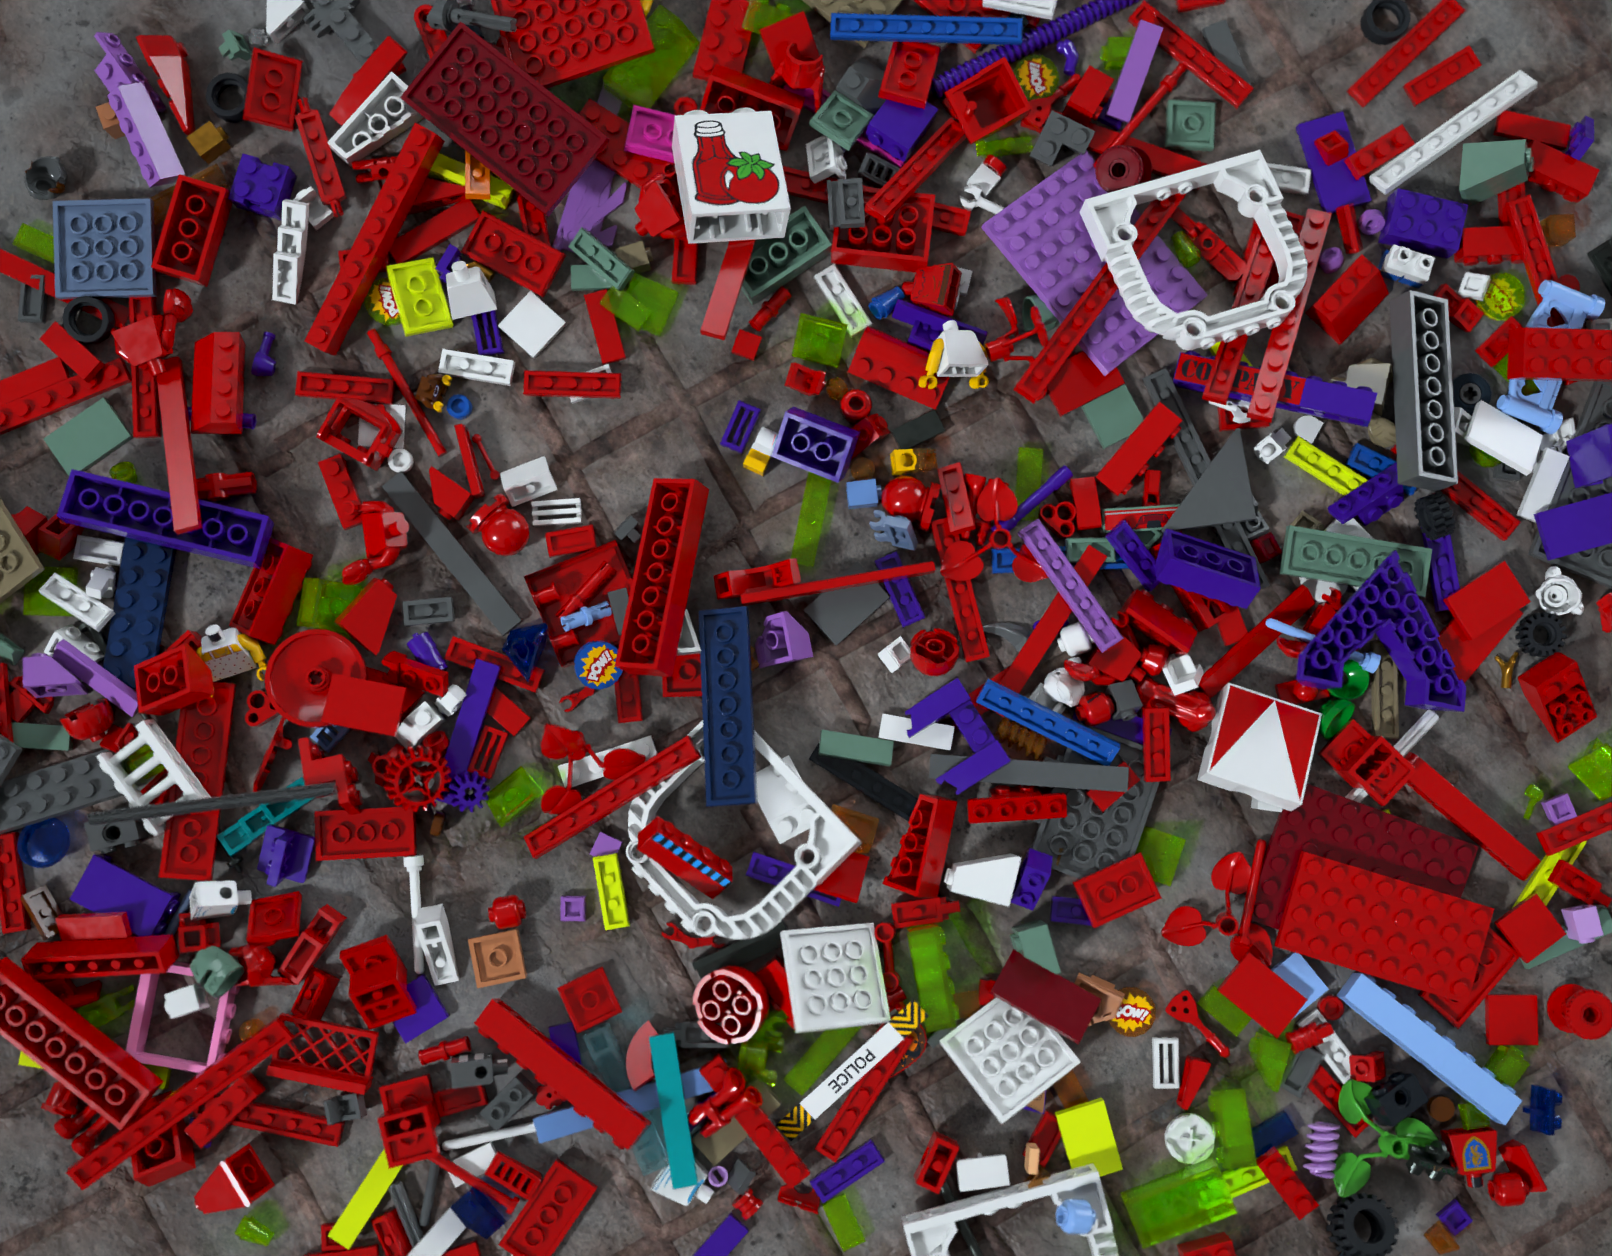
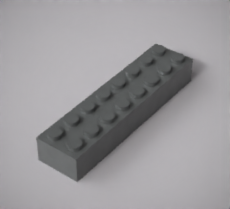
M1409 290L1389 301L1398 484L1439 491L1458 484L1448 299Z

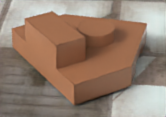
M1079 973L1074 984L1102 999L1088 1027L1104 1020L1114 1019L1125 994L1114 989V984L1095 975H1092L1090 978Z

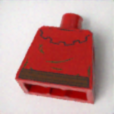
M953 263L921 267L916 270L914 281H905L903 283L902 291L905 296H911V302L916 306L935 313L953 316L962 272Z

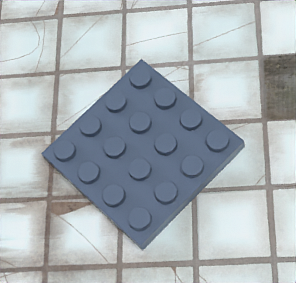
M152 199L53 201L56 298L75 299L82 296L92 298L157 297L156 270L151 268L155 255L154 201Z

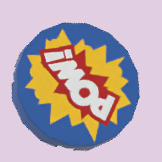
M600 640L588 642L579 649L574 659V670L582 684L591 689H604L618 681L623 670L615 667L617 648L607 641Z

